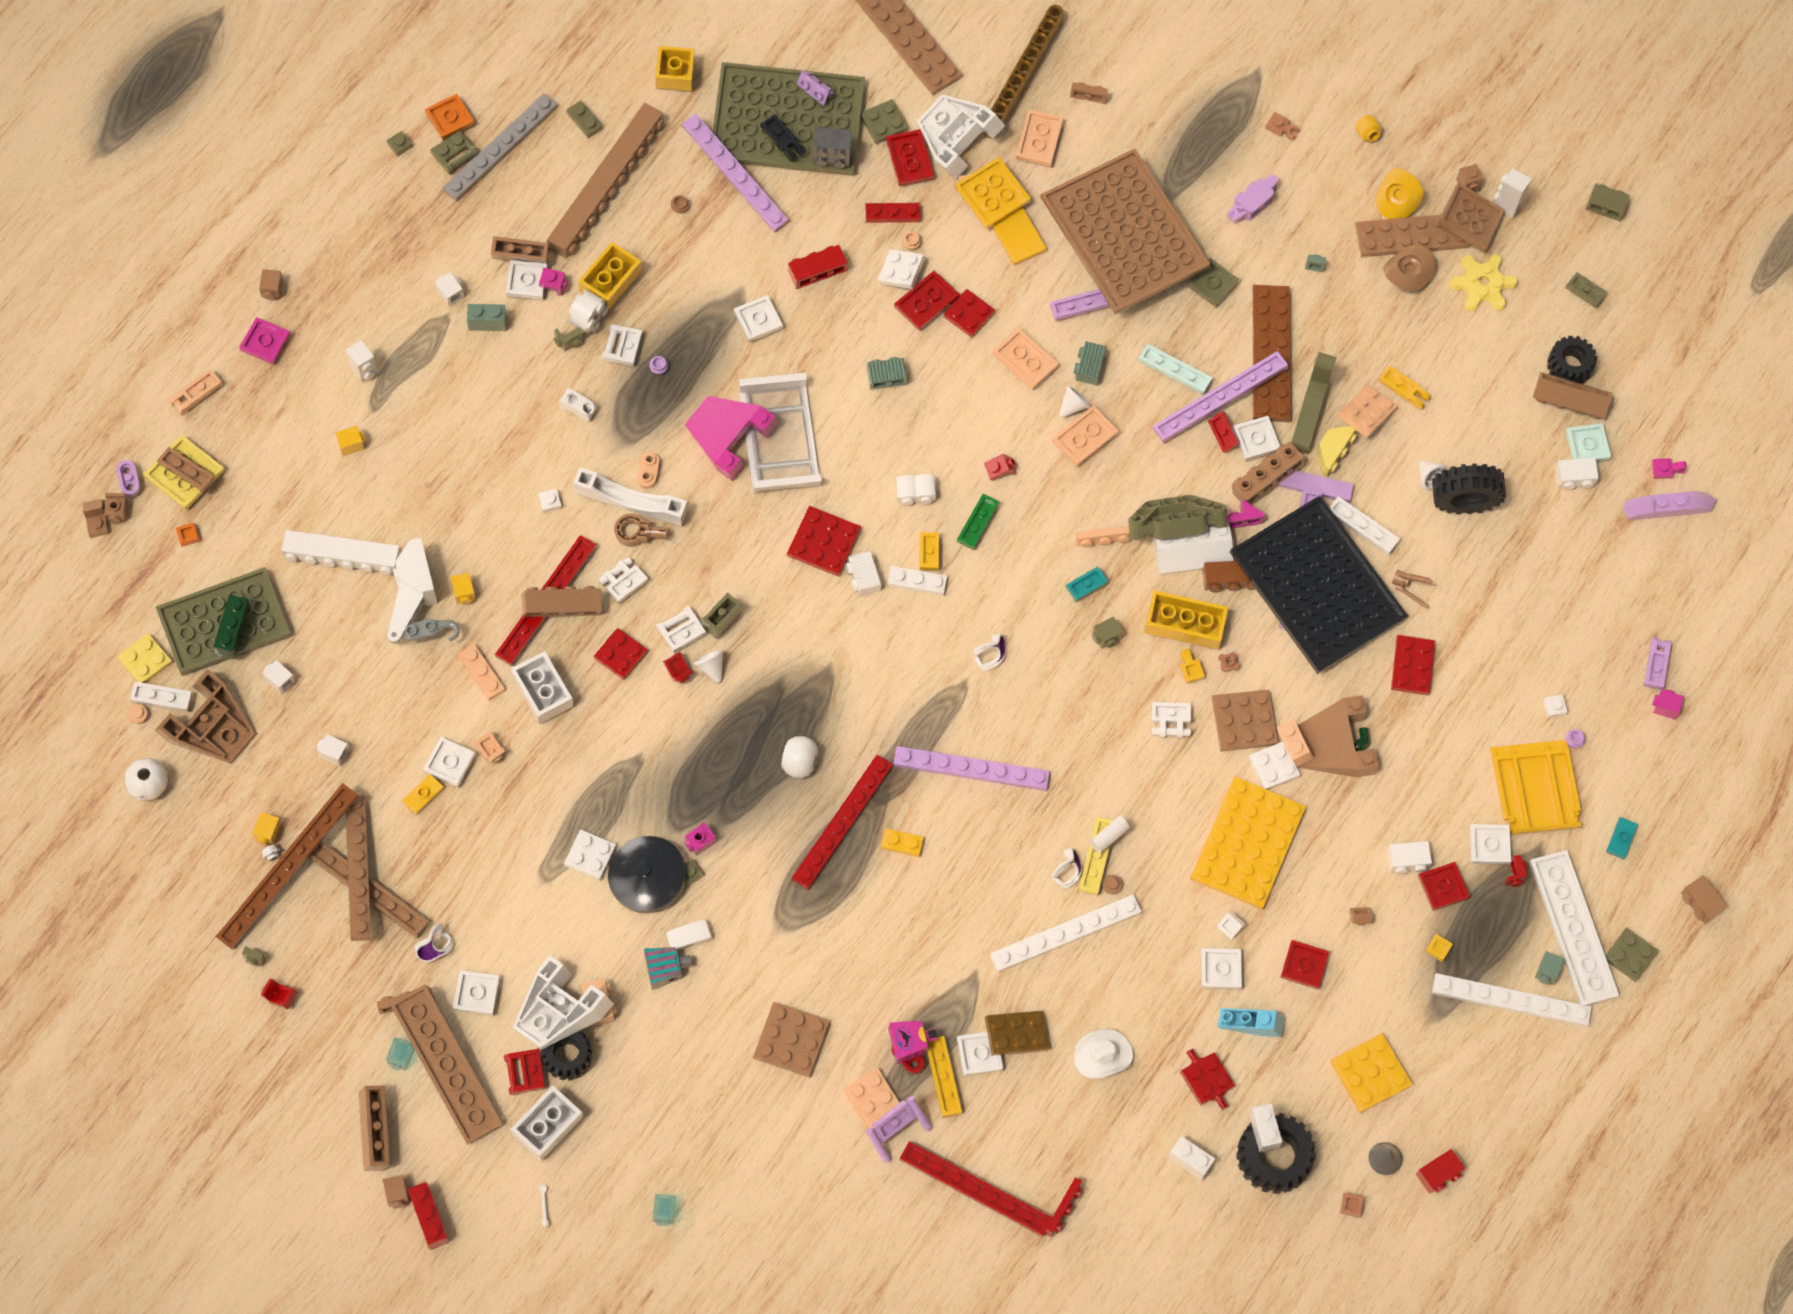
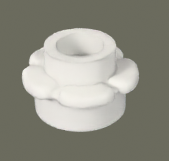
M273 844L261 851L263 854L262 858H267L268 861L279 856L277 852L280 851V848L278 849L276 844Z

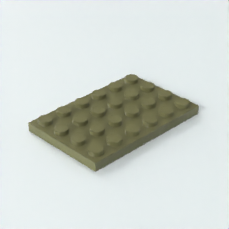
M265 567L156 606L181 676L229 659L216 656L213 648L229 595L248 598L251 606L237 655L291 636Z

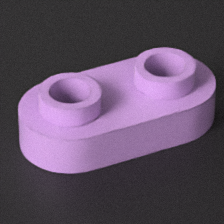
M121 461L116 469L121 491L127 497H134L140 492L137 469L132 461ZM126 470H130L128 474L124 473Z

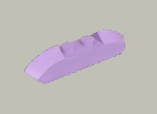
M1699 491L1649 495L1626 501L1623 510L1630 520L1700 514L1711 511L1716 499L1708 493Z

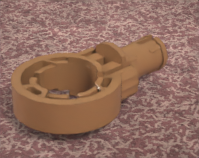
M629 513L621 516L616 521L614 532L617 540L622 545L632 547L639 545L641 542L648 543L651 538L668 539L669 527L652 526L650 520H643L641 516ZM626 521H629V524L633 523L639 526L635 535L624 536L623 529L627 526Z

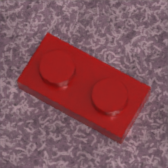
M1221 411L1208 420L1222 452L1227 453L1241 444L1226 412Z

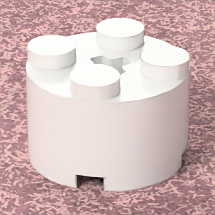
M585 289L582 291L584 294L582 296L578 295L572 303L568 312L571 314V318L567 317V321L586 333L590 331L596 332L600 325V318L606 315L609 307L604 299Z

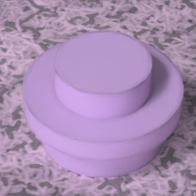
M661 356L654 357L649 363L650 370L654 374L665 373L668 369L667 360Z
M1573 729L1566 734L1565 740L1570 747L1580 748L1585 742V736L1580 730Z

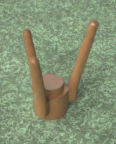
M1396 570L1392 584L1396 585L1395 590L1401 591L1428 609L1429 605L1404 589L1403 586L1407 587L1410 579L1430 584L1433 581L1428 577Z

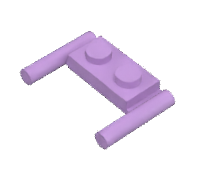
M910 1096L906 1102H900L874 1122L872 1128L866 1130L868 1137L884 1163L889 1162L891 1158L882 1143L915 1119V1117L918 1118L925 1131L932 1128L914 1096Z

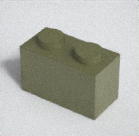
M1595 183L1585 210L1620 222L1630 195L1620 190L1608 188L1606 185Z
M727 592L702 619L703 628L714 638L718 639L740 616L742 604Z

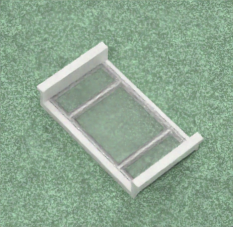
M806 373L739 379L740 402L762 406L775 415L778 425L767 438L751 427L745 432L753 494L758 491L820 486L822 483L821 474L818 471L806 390Z

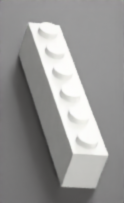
M289 530L285 531L281 549L283 558L291 562L299 560L308 564L321 563L328 567H334L335 565L349 570L357 568L364 572L378 571L385 575L394 574L393 569H397L395 561L401 554L397 545Z

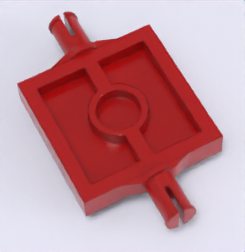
M1193 1048L1188 1050L1186 1054L1192 1063L1182 1069L1180 1074L1200 1106L1216 1101L1221 1110L1229 1107L1223 1095L1233 1089L1235 1084L1215 1052L1206 1057L1199 1058Z

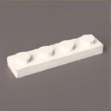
M1339 496L1329 507L1339 522L1387 555L1390 554L1400 538Z

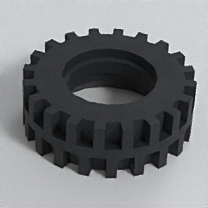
M1472 463L1469 466L1461 464V467L1452 466L1450 470L1443 469L1441 470L1442 473H1437L1432 478L1435 507L1439 508L1440 511L1446 510L1449 514L1456 512L1458 515L1461 513H1467L1468 515L1472 512L1482 513V510L1490 511L1492 507H1499L1500 503H1504L1506 499L1504 472L1500 468L1496 469V466L1487 467V464L1480 466L1477 463Z

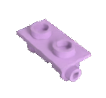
M801 71L797 85L824 106L827 97L830 99L834 94L832 89L824 83L819 84L820 80L812 75L811 72Z

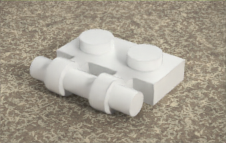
M629 557L624 561L620 560L616 563V567L610 571L607 570L598 579L602 586L607 582L610 583L606 590L618 604L648 582V578L637 565L631 569L628 568L632 564ZM620 572L624 573L618 579L615 578Z
M1152 702V723H1159V727H1152V735H1159V737L1168 735L1176 736L1177 738L1190 736L1191 729L1183 728V724H1190L1191 703ZM1166 723H1175L1177 728H1166Z

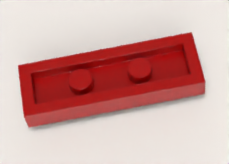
M865 203L866 223L921 221L920 203Z
M1075 1177L1045 1230L1046 1235L1052 1237L1054 1232L1059 1233L1063 1225L1061 1219L1064 1215H1069L1073 1208V1205L1070 1203L1073 1198L1078 1199L1083 1190L1080 1187L1082 1180Z

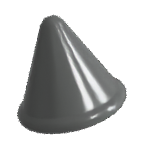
M1381 1142L1371 1148L1368 1160L1375 1172L1382 1175H1391L1400 1169L1402 1154L1395 1145Z

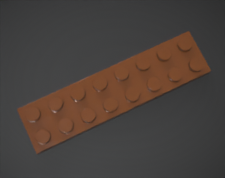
M1253 285V365L1277 351L1288 364L1286 370L1253 389V420L1268 416L1270 422H1290V286Z

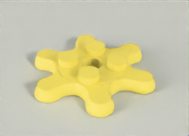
M1466 255L1461 259V265L1465 268L1466 274L1451 278L1449 285L1454 290L1461 289L1467 292L1468 299L1465 302L1467 310L1475 311L1483 301L1491 303L1493 308L1498 311L1505 308L1506 302L1501 296V291L1504 289H1514L1518 282L1514 276H1505L1498 271L1502 263L1499 255L1490 256L1488 262L1484 264L1477 263L1471 255ZM1480 278L1488 280L1489 284L1482 285L1479 282Z

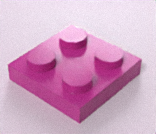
M256 317L239 349L244 353L274 364L290 336V331Z

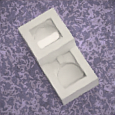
M707 920L690 923L666 932L670 947H675L677 951L712 939Z

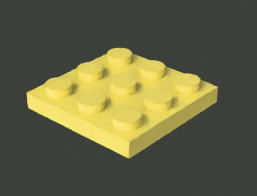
M183 435L170 446L212 474L215 480L225 471L223 466ZM157 460L143 474L146 480L185 510L203 494L159 465Z

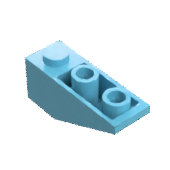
M1220 1008L1218 1028L1258 1036L1282 1037L1284 1018L1276 1010Z

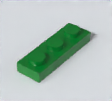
M982 494L959 534L957 542L974 550L1000 501Z

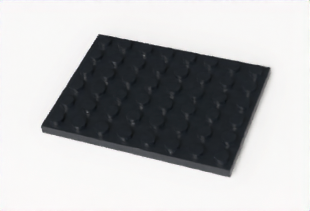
M1320 495L1229 551L1317 674L1408 617Z

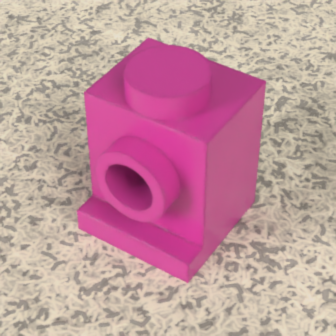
M705 822L685 835L684 844L690 852L693 851L696 856L716 843L715 835ZM698 836L702 837L701 840H696L695 838Z

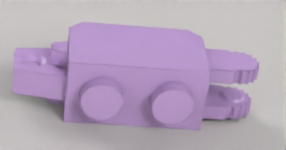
M1269 175L1265 180L1260 178L1256 182H1251L1244 193L1240 192L1234 198V206L1227 213V217L1233 223L1238 222L1242 218L1245 220L1255 218L1271 204L1274 190L1277 188L1278 177Z

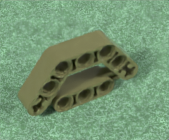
M1195 495L1146 501L1128 519L1129 537L1134 540H1141L1153 533L1155 539L1162 540L1203 534L1207 532V525L1215 528L1227 526V506Z

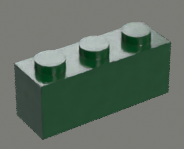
M229 595L213 645L216 656L230 659L236 658L251 609L248 598Z

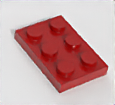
M921 129L885 137L898 186L934 179V173Z
M933 270L915 285L913 289L896 301L894 307L920 331L956 301L960 294Z
M1397 635L1391 690L1429 695L1435 640Z

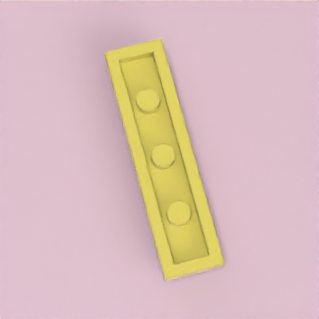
M1097 817L1091 840L1113 821ZM1110 845L1101 853L1096 852L1089 846L1078 891L1098 895Z

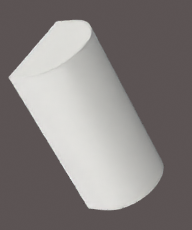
M1122 816L1117 817L1090 841L1089 845L1096 852L1101 853L1129 829L1128 823Z

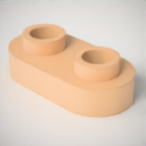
M647 452L640 459L637 482L643 489H650L656 484L659 469V457L657 454ZM644 476H649L650 478H649V479H644L643 477H644Z

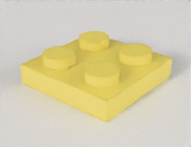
M148 633L117 656L123 666L140 683H147L172 664V660Z

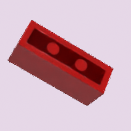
M840 245L828 246L820 252H812L806 257L793 259L788 263V273L797 290L846 272L848 262Z
M427 1181L408 1188L429 1250L448 1244L449 1241Z

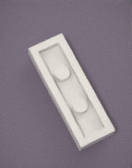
M891 566L887 586L944 596L947 576Z
M134 682L130 701L188 712L193 694L192 691Z

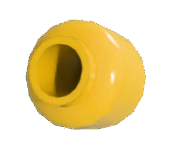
M1365 115L1358 119L1355 130L1363 141L1372 142L1380 137L1382 127L1373 115Z

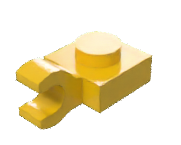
M1189 648L1181 650L1180 656L1183 664H1180V669L1185 683L1188 684L1204 679L1205 675L1199 659H1192Z

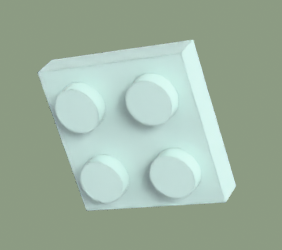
M1603 423L1566 428L1565 432L1572 459L1595 458L1596 462L1610 460L1611 454Z

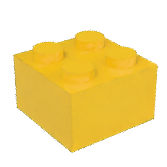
M659 46L655 74L656 88L692 91L695 49Z

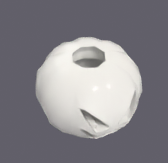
M795 736L789 739L782 757V768L785 773L793 778L809 776L814 771L818 759L816 743L806 736Z
M152 758L134 761L126 770L124 776L127 792L139 801L155 800L160 797L166 790L168 783L167 770L162 764ZM150 773L148 779H139L142 774Z

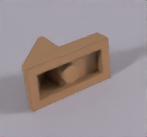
M98 499L84 502L83 514L86 518L89 537L93 538L109 534L107 521L104 517L103 500Z

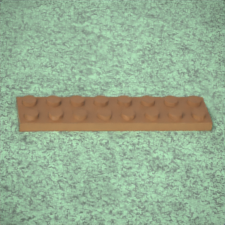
M855 0L932 96L962 78L961 72L902 0Z
M424 984L390 1003L466 1144L468 1145L502 1126L500 1118L426 985Z

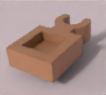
M1276 112L1273 113L1265 126V129L1280 137L1283 133L1286 134V137L1292 141L1295 135L1291 132L1293 131L1298 134L1300 128L1296 125H1289L1290 120Z

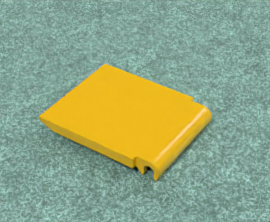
M1566 740L1490 747L1503 820L1508 821L1511 835L1581 827V822H1578L1581 808Z

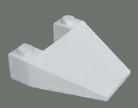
M941 95L917 121L935 160L955 179L968 167L960 155L982 131L994 139L1005 127V124L986 106L946 95Z
M550 955L537 970L513 1026L517 1032L541 1049L601 1020L614 1004L603 992L593 985H590L578 1001L563 991L561 988L572 974L563 964Z

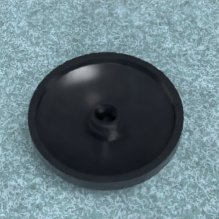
M656 836L638 837L625 843L613 856L608 869V883L614 897L622 906L638 913H653L670 906L680 896L687 878L686 864L679 850L671 842Z

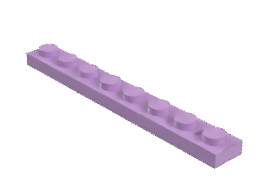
M696 113L681 124L683 129L774 233L788 222V218Z
M1277 351L1155 424L1153 430L1162 443L1286 370L1288 364Z
M896 746L893 767L1041 791L1047 790L1049 777L1048 770Z

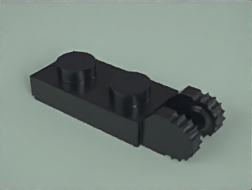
M775 114L760 123L763 131L781 152H784L790 161H794L795 157L789 147L793 146L799 155L804 154V150L797 142V139Z

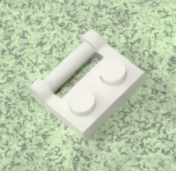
M610 325L608 342L605 352L602 353L601 360L634 366L642 337V330ZM618 334H622L617 354H613L612 351Z
M689 606L684 608L683 612L664 623L660 622L655 625L657 631L662 635L673 653L706 635L705 629ZM686 618L689 619V621L685 622L679 627L673 629L670 632H667V629L674 626L675 624L681 622Z

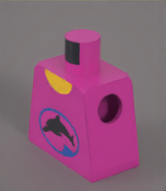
M921 1021L890 1022L888 1026L897 1064L927 1053V1042L937 1040L935 1029L924 1031Z

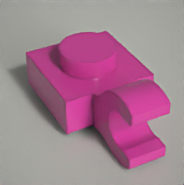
M1672 458L1652 460L1653 479H1669L1673 477V473L1683 474L1685 469H1687L1686 461L1672 463Z

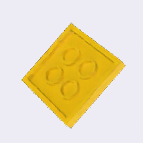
M1000 157L959 181L954 186L985 229L1031 201L1029 195Z
M1382 1033L1330 1061L1359 1113L1372 1108L1413 1085Z

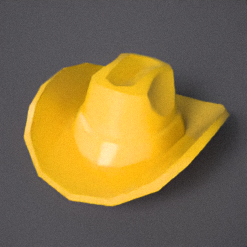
M1393 168L1386 175L1378 189L1375 199L1377 209L1383 217L1388 219L1407 218L1421 203L1423 188L1419 180L1410 172L1404 169Z

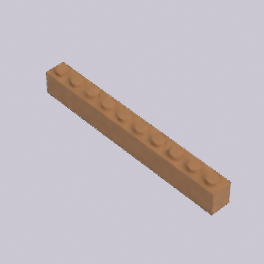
M645 102L547 238L549 250L564 258H567L569 254H573L578 241L585 237L588 227L595 223L597 214L604 210L607 200L614 196L617 186L624 182L626 173L634 168L636 159L643 155L646 145L653 141L655 132L662 128L664 124L663 112Z

